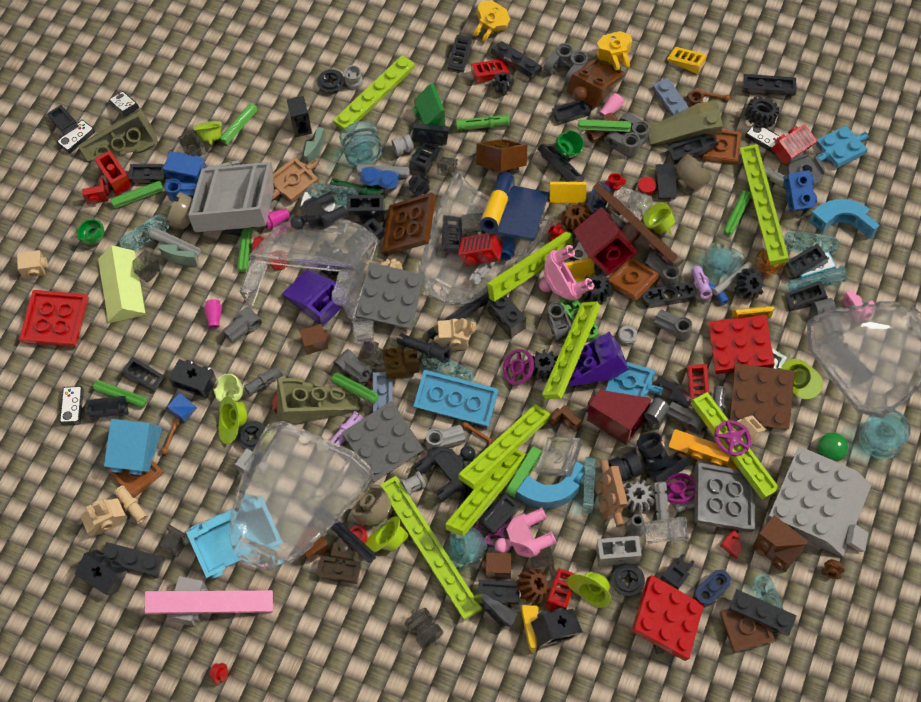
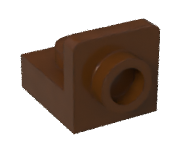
M566 405L552 412L550 424L553 427L562 420V424L567 429H572L575 433L581 428L582 420Z

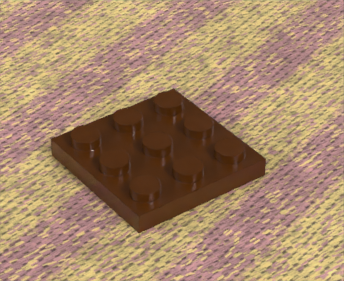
M431 192L389 205L382 253L387 256L429 244L436 195Z
M735 364L729 420L737 422L740 419L743 420L745 417L753 415L763 427L788 430L790 427L795 371Z

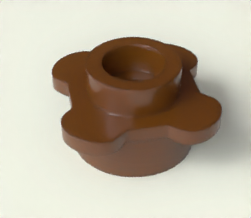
M700 91L689 92L687 94L688 107L702 103L704 94Z
M833 559L827 560L824 563L825 567L821 569L823 575L832 579H841V573L845 571L843 565Z

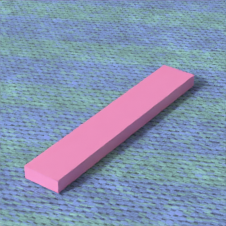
M273 590L145 591L144 614L273 612Z

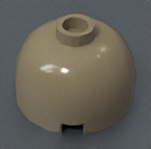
M689 154L683 156L677 164L676 175L679 178L677 182L683 188L688 186L691 189H700L712 179L710 173L705 168H702L699 162Z
M179 192L177 194L179 199L177 202H173L166 225L176 229H185L191 224L188 215L193 198Z
M372 485L369 487V491L366 493L361 491L353 499L350 505L352 512L350 513L360 523L371 526L382 523L387 519L391 509V500L382 486Z

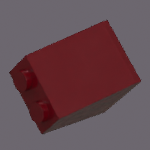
M602 207L573 230L588 257L608 276L638 253L614 219Z
M600 390L597 395L593 394L588 401L587 421L627 445L645 420L644 413L650 406L651 399Z

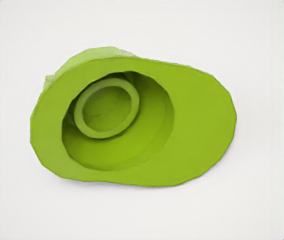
M209 121L194 126L198 140L200 142H209L212 145L213 141L221 138L222 122Z
M660 202L653 205L646 211L643 217L646 226L656 234H663L665 232L671 234L670 228L675 224V218L672 209L667 203Z
M790 359L782 364L780 369L795 371L793 393L796 396L809 400L820 394L823 388L822 377L810 365L800 359Z
M224 397L219 405L218 429L221 441L225 444H230L235 440L238 429L246 423L247 411L243 402H235L231 397Z
M394 516L372 533L365 544L373 552H377L380 549L394 551L408 538V533L400 526L399 517Z
M589 572L585 575L574 574L567 578L568 587L590 605L599 608L610 605V585L604 576Z

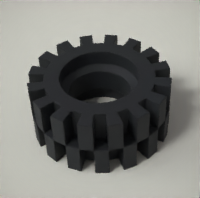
M762 96L751 98L745 110L746 120H749L750 124L753 122L754 126L759 125V128H763V126L765 128L772 127L780 112L777 103H773L772 99L770 101L767 100L768 97L764 99Z

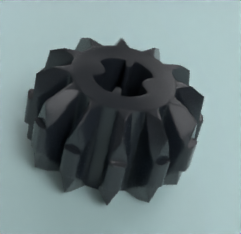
M744 268L740 273L736 274L738 279L733 282L737 284L734 290H739L738 296L750 300L751 298L757 299L758 295L764 293L762 288L766 287L763 284L766 278L761 277V271H756V268Z
M594 272L591 277L586 275L585 279L590 278L592 280L587 285L593 283L594 288L582 294L583 300L589 299V302L594 301L600 304V301L605 303L607 297L611 296L612 288L611 283H608V277L602 278V273L596 276Z
M544 349L542 353L536 351L535 356H532L534 359V369L531 376H535L536 381L542 378V381L545 383L546 378L549 379L558 356H553L552 351L547 354Z

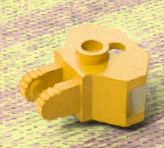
M492 0L481 1L476 12L479 24L473 35L477 36L482 28L485 29L487 32L484 34L482 41L486 42L495 31H505L510 21L507 9Z
M618 31L603 35L597 42L598 50L596 55L598 59L607 61L610 65L612 64L615 71L620 70L619 62H623L626 68L630 67V60L628 58L632 44L630 34Z

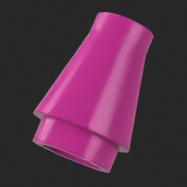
M285 208L269 212L267 223L264 227L266 229H274L289 219L288 210Z
M207 300L203 307L208 327L212 329L219 328L222 312L220 300Z

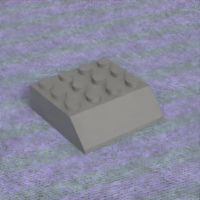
M264 162L202 168L188 215L194 231L207 232L266 226L274 192L272 163Z
M798 446L765 523L767 524L775 515L808 540L809 543L843 557L848 546L846 541L849 526L857 523L872 485L858 471Z

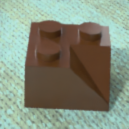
M507 139L477 143L476 165L483 166V169L487 170L495 169L498 173H505L507 170H519V167L527 166V144Z
M774 515L761 530L752 547L755 548V551L760 556L771 560L777 569L787 572L809 541Z

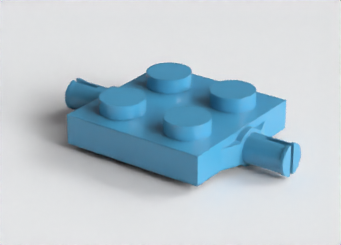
M844 126L817 139L816 146L822 153L814 157L821 161L827 159L836 168H839L867 154L868 149L861 141L868 139L869 135L866 132L855 135L847 126Z
M627 362L629 370L614 379L608 380L605 390L646 397L650 392L661 396L663 387L652 385L655 370Z

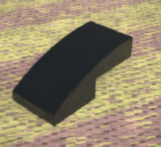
M656 164L658 199L677 198L674 164Z
M658 376L656 382L672 390L669 398L685 406H692L690 403L693 399L681 385L667 376Z

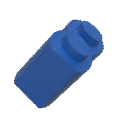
M376 167L362 168L360 182L365 185H379L383 188L392 189L398 187L400 174L394 170L382 171Z

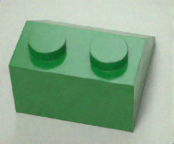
M431 83L414 99L415 107H412L415 118L418 117V124L445 126V110L434 84Z

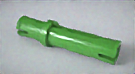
M509 114L456 120L457 131L510 126Z

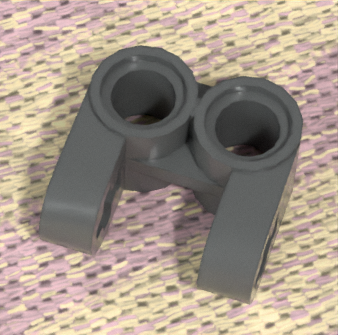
M561 43L547 58L543 69L552 74L559 66L570 67L565 81L569 83L572 74L587 64L588 56L583 51H573V47L568 43Z
M624 113L619 121H629L631 123L630 132L623 136L617 132L609 131L604 141L609 147L624 156L634 157L638 154L639 148L648 141L650 126L646 121L630 113Z

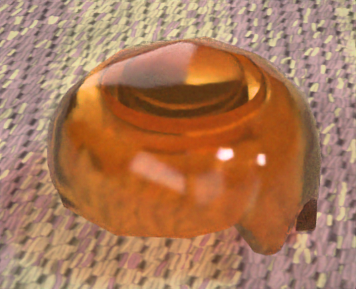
M764 248L755 257L758 269L765 274H777L786 264L770 266Z

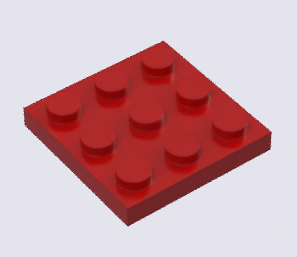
M32 290L19 337L20 342L77 347L89 300L88 295Z
M766 315L708 322L716 374L733 373L735 364L775 368Z
M650 575L647 577L631 632L683 661H687L690 659L704 605L655 576Z

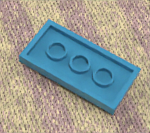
M424 370L413 407L489 427L499 389Z

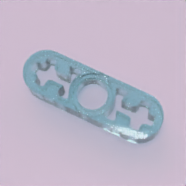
M312 183L306 189L310 197L316 198L332 190L337 195L334 203L344 206L347 205L348 194L359 195L354 188ZM315 189L317 195H314V193L311 191Z
M160 214L155 215L124 235L120 240L121 247L136 251L149 243L153 238L149 234L146 237H141L140 233L142 231L150 232L151 226L165 232L169 227L166 225L168 222L166 217Z
M789 231L784 237L785 246L790 250H807L812 247L806 243L809 239L814 240L819 245L822 242V250L824 253L829 251L830 255L836 253L839 247V241L834 236Z
M426 355L422 358L424 370L459 379L468 375V379L466 378L465 380L474 381L472 370L449 360L446 364H443L438 359L433 358L434 363L428 365L427 361L432 359L427 358ZM445 366L453 368V372L450 374H446L442 370Z
M585 457L583 513H593L596 457Z
M758 574L752 583L756 598L763 601L768 598L773 599L776 606L783 609L771 577L767 574ZM760 580H762L763 583H767V585L765 586L767 594H765L764 596H761L765 592L764 588L762 586H758ZM772 630V633L774 634H781L777 631Z

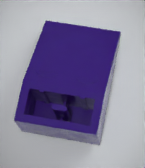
M308 269L282 293L283 297L316 323L322 324V327L348 302L346 291L334 281Z
M610 332L584 345L568 386L611 380L629 370L621 346Z

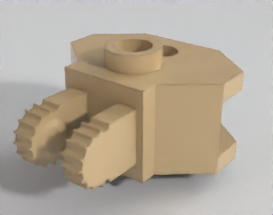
M463 318L460 320L437 321L433 324L435 332L438 333L434 337V342L441 347H450L452 351L465 350L469 347L468 336L475 332L477 325L472 321L468 323Z
M118 498L95 501L92 505L87 506V510L80 516L89 536L103 534L121 525L127 519Z

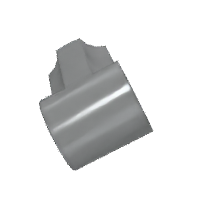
M461 425L443 430L431 429L426 434V449L428 451L434 447L446 448L465 442L464 431ZM436 439L439 442L432 443L430 440Z

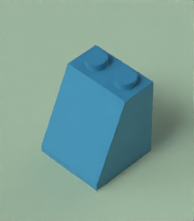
M111 419L104 467H111V472L122 473L123 469L130 470L129 474L142 475V471L149 472L162 432V426Z

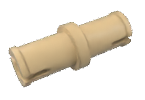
M124 485L114 491L113 494L123 504V509L131 514L137 524L144 522L148 518V515L139 506V501L131 496Z

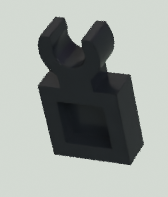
M685 554L680 555L677 564L672 562L660 578V580L678 590L690 575L687 571L694 565L693 560L690 564L683 562Z

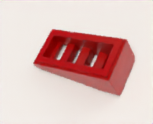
M502 60L471 64V73L477 84L492 80L494 75H498L501 72L509 74V70Z
M707 364L687 365L688 390L691 398L695 399L694 394H705L707 392L709 394ZM692 372H702V375L692 376ZM703 379V382L693 383V380ZM703 386H704V390H694V389H693V387H703Z
M558 568L552 590L546 602V610L553 612L559 608L567 609L573 590L568 587L567 582L559 580V578L567 580L569 576L575 573ZM557 585H558V586H561V587H564V588H567V589H569V590H565V589H562V588H560V587H557ZM554 593L559 594V595H562V596H564V597H566V598L557 596V595H555Z

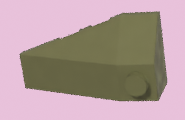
M716 100L697 103L651 126L649 131L650 146L688 140L703 134L707 136L712 134L720 135L722 133V120Z
M140 108L79 144L78 147L87 161H91L108 151H111L113 155L143 151L159 141L149 120Z
M278 378L279 424L302 423L360 410L357 395L347 390L336 387L332 389L323 387L320 383L316 382L315 384L303 382L304 379Z

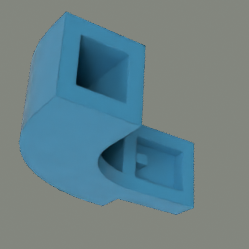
M836 199L821 204L812 212L809 222L822 233L831 225L843 222L855 226L869 239L876 234L879 224L868 216L870 211L868 207L847 199Z
M576 462L565 479L555 485H544L527 476L517 490L516 498L531 507L539 509L541 507L543 509H552L563 506L579 493L580 485L578 484L584 476V465Z

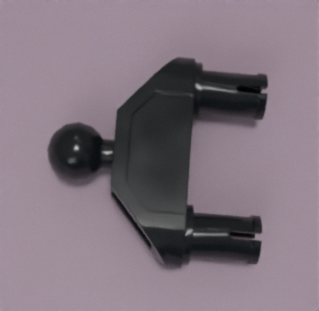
M330 191L318 198L311 197L305 200L300 208L303 216H293L290 224L296 230L302 229L305 223L311 229L322 230L331 227L335 221L347 217L348 213L343 205L330 212L323 209L324 206L335 202V198Z
M465 446L461 449L458 456L452 449L434 447L428 451L426 457L413 466L422 475L433 465H438L449 478V482L435 492L443 503L455 492L459 493L465 489L466 484L459 480L458 474L465 468L464 461H471L475 458V450L471 446Z

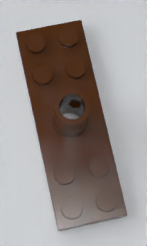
M598 182L593 186L597 191L595 195L605 204L610 203L608 207L618 216L622 215L628 220L621 230L631 244L643 234L650 241L648 245L658 253L661 251L663 253L661 257L668 264L681 265L683 260L611 192Z

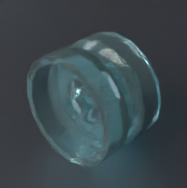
M359 121L345 127L339 135L346 161L349 164L355 166L358 164H369L377 160L384 151L377 128L371 122Z
M877 409L869 415L860 431V442L868 454L881 459L892 458L902 450L908 441L911 427L907 418L895 409Z

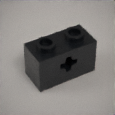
M304 96L287 99L295 137L312 134Z
M347 195L346 210L348 222H368L372 218L377 222H385L384 195Z
M506 295L496 301H488V313L510 338L526 329V317Z
M178 359L168 378L172 387L205 399L208 398L217 380L211 368L207 366L200 367L190 360L183 361L181 359Z
M93 550L84 553L75 575L105 595L118 592L128 570L123 568L122 564L118 561L106 557L104 552Z
M559 608L552 613H549V610L537 614L538 618L531 622L539 646L569 641L583 632L574 609L564 610V608Z

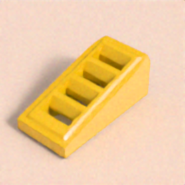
M675 47L667 61L698 75L706 62L707 55Z
M522 605L521 614L529 650L531 653H535L537 638L531 622L538 618V607Z

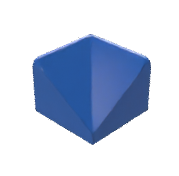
M180 393L167 406L169 412L184 423L197 409L194 404Z

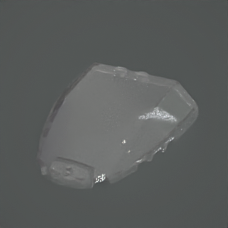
M456 172L439 203V209L433 218L429 244H426L423 251L421 274H424L423 284L435 299L451 305H463L481 298L488 293V282L533 252L552 226L553 218L541 219L534 241L517 238L514 257L510 260L500 258V261L495 262L477 286L471 285L469 277L480 264L466 266L459 257V253L441 251L443 215L462 218V237L485 234L486 232L480 227V221L490 196L477 191L459 172ZM448 221V224L456 225V222ZM448 228L449 231H456L454 228ZM448 234V237L456 238V235ZM449 241L450 244H456L454 241Z
M879 301L876 304L866 302L860 306L852 304L848 308L839 307L816 315L807 323L809 352L858 413L883 418L903 404L921 387V312L914 307L907 309L900 306L901 302Z
M286 421L268 424L247 462L237 489L229 524V538L233 551L243 562L255 568L273 569L274 566L283 563L290 564L308 551L321 536L324 537L327 534V530L335 522L338 523L342 514L353 506L373 478V469L354 451Z

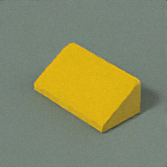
M550 182V203H585L587 182Z
M590 258L565 263L576 282L585 280L586 275L591 277L593 272L595 274L594 262Z
M774 307L732 309L731 312L733 319L766 315L767 319H770L774 312Z

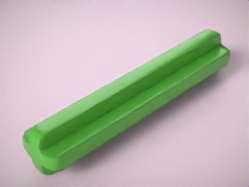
M250 103L221 135L220 141L225 145L229 144L257 112V106Z
M578 120V129L630 132L631 123L629 121Z
M160 181L116 196L111 198L112 206L118 208L163 191V186Z
M742 191L724 228V235L729 237L733 235L751 198L750 191Z
M253 227L242 228L237 265L239 272L248 271Z
M334 373L331 376L332 383L372 404L379 400L376 392L339 373Z
M96 380L93 384L94 391L110 397L126 396L127 403L139 408H144L147 403L146 398L100 380Z

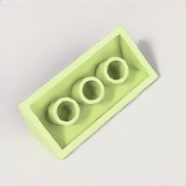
M111 246L98 258L108 322L113 323L146 315L135 251Z

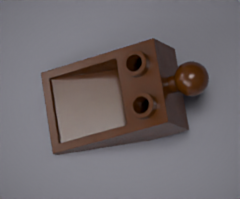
M596 57L572 74L566 92L572 94L578 101L583 100L597 107L605 101L624 77L625 72L621 70L615 71L612 65Z

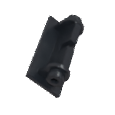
M126 396L86 400L88 408H86L85 412L86 416H89L90 419L129 414Z

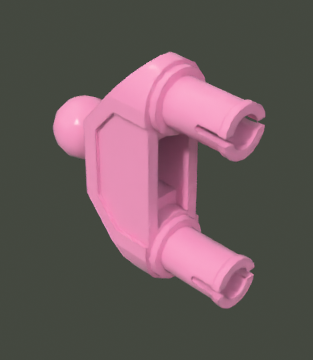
M567 245L559 251L553 250L547 255L544 269L545 278L540 280L539 288L543 292H550L552 290L553 293L568 300H577L581 298L583 293L592 290L594 284L587 285V283L592 281L590 278H586L578 284L574 280L564 260L575 255L574 250L568 253L573 248L571 245Z
M541 507L526 515L521 513L515 516L506 529L509 539L499 538L494 544L495 550L498 553H507L510 547L513 546L517 555L531 558L541 553L540 550L557 544L552 531L536 539L532 537L530 532L532 525L547 519L543 508Z

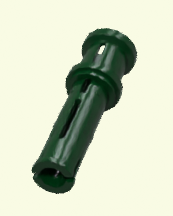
M332 178L330 182V189L353 195H385L384 188L377 189L370 185L362 186Z

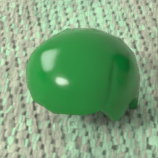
M568 130L556 138L555 147L562 157L573 158L582 152L584 142L577 132Z
M87 219L76 229L78 235L76 238L86 245H95L104 236V226L96 219Z
M835 432L826 433L818 440L817 452L821 456L839 462L847 455L848 443L841 434Z

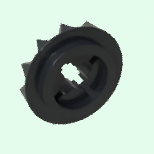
M334 69L325 70L318 76L317 85L326 94L328 92L334 94L335 91H340L341 87L344 86V76L341 72ZM329 78L333 81V85H330Z
M249 421L238 429L237 441L243 449L259 450L260 447L266 444L268 431L261 422ZM256 433V437L258 438V440H249L250 438L248 434L253 435Z
M622 564L612 574L613 588H615L618 594L625 595L626 597L636 596L644 587V574L640 568L633 564ZM628 573L630 580H634V582L630 583L629 588H627L626 582L622 581Z

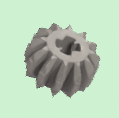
M636 479L633 484L630 482L626 483L624 490L628 504L624 508L631 507V514L635 510L642 514L643 509L648 512L650 506L654 505L655 502L653 499L655 492L651 491L652 486H645V480L641 484H638Z

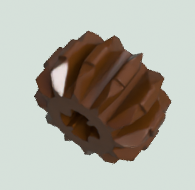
M579 202L577 205H574L572 203L571 207L566 206V210L562 212V223L568 232L573 231L592 215V211L587 204L582 205Z
M528 568L518 575L519 579L515 582L519 586L516 591L521 593L520 599H525L526 603L538 604L549 597L548 592L552 589L548 586L551 581L546 580L547 573H541V569Z

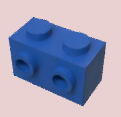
M170 151L163 171L166 179H177L179 182L198 183L201 169L206 168L204 158L199 156H190L182 152Z
M810 170L789 173L783 176L789 212L816 207L817 195L813 191L814 178L810 174Z

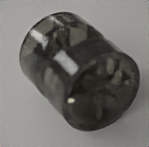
M422 608L417 612L412 610L410 612L412 615L404 623L410 632L417 633L415 638L422 649L431 644L436 646L438 644L436 641L443 635L444 631L438 624L432 623L433 618L427 608Z

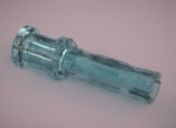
M843 265L832 270L824 269L819 274L788 280V287L790 291H794L818 281L825 285H831L837 281L845 282L847 281V271Z

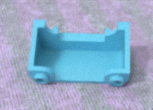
M262 496L251 499L186 530V534L206 578L211 576L212 579L222 575V570L227 566L262 550L268 549L269 552L280 548L279 544L283 543Z

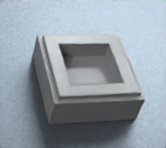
M856 524L850 525L846 544L858 552H865L868 532Z

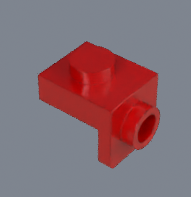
M103 177L99 178L100 186L82 189V195L87 205L109 201L110 185L105 182Z

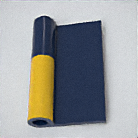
M500 173L482 215L480 227L487 233L534 241L549 192L514 186L515 178L511 173Z

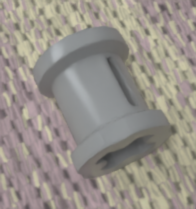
M419 471L407 480H401V484L409 496L415 490L426 487V483Z

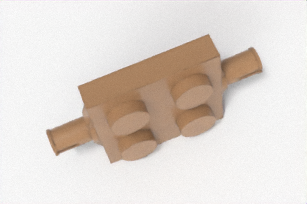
M294 157L273 173L275 189L272 201L277 196L282 195L293 203L318 184L319 179L312 173V169L319 165L318 161L313 159L306 165Z
M608 460L600 461L602 476L595 482V492L598 494L600 502L599 509L603 514L604 520H610L614 517L616 527H621L624 525L622 511L628 502L619 467H609Z

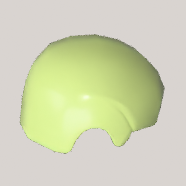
M224 374L218 377L214 394L220 403L224 397H231L237 402L243 395V386L235 375Z

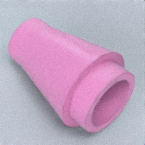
M616 93L609 95L599 112L600 116L603 117L607 113L614 114L621 109L624 103L622 97Z

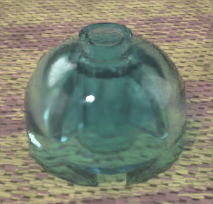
M710 243L705 258L708 267L713 270L712 273L722 277L723 274L731 275L739 270L743 263L744 255L730 247V250L724 248V244Z
M471 527L464 537L458 534L450 536L452 557L455 558L457 556L459 562L455 564L458 567H468L481 560L484 550L487 548V542L478 529Z

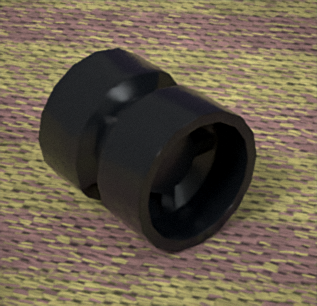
M649 432L639 437L637 447L645 468L648 470H659L666 466L669 462V457L661 435Z
M635 451L623 454L621 459L617 456L608 460L609 467H619L622 483L627 481L628 477L633 479L643 475V467Z

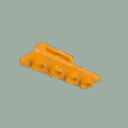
M676 429L674 430L669 443L670 449L690 455L696 460L710 462V464L739 470L730 456L722 452L716 443Z

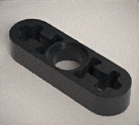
M686 282L651 288L643 294L642 303L648 308L689 302L695 298L696 287L692 283ZM687 289L688 292H691L690 295H687L684 290ZM672 292L674 297L668 299L664 296V293ZM648 296H651L654 300L650 301Z

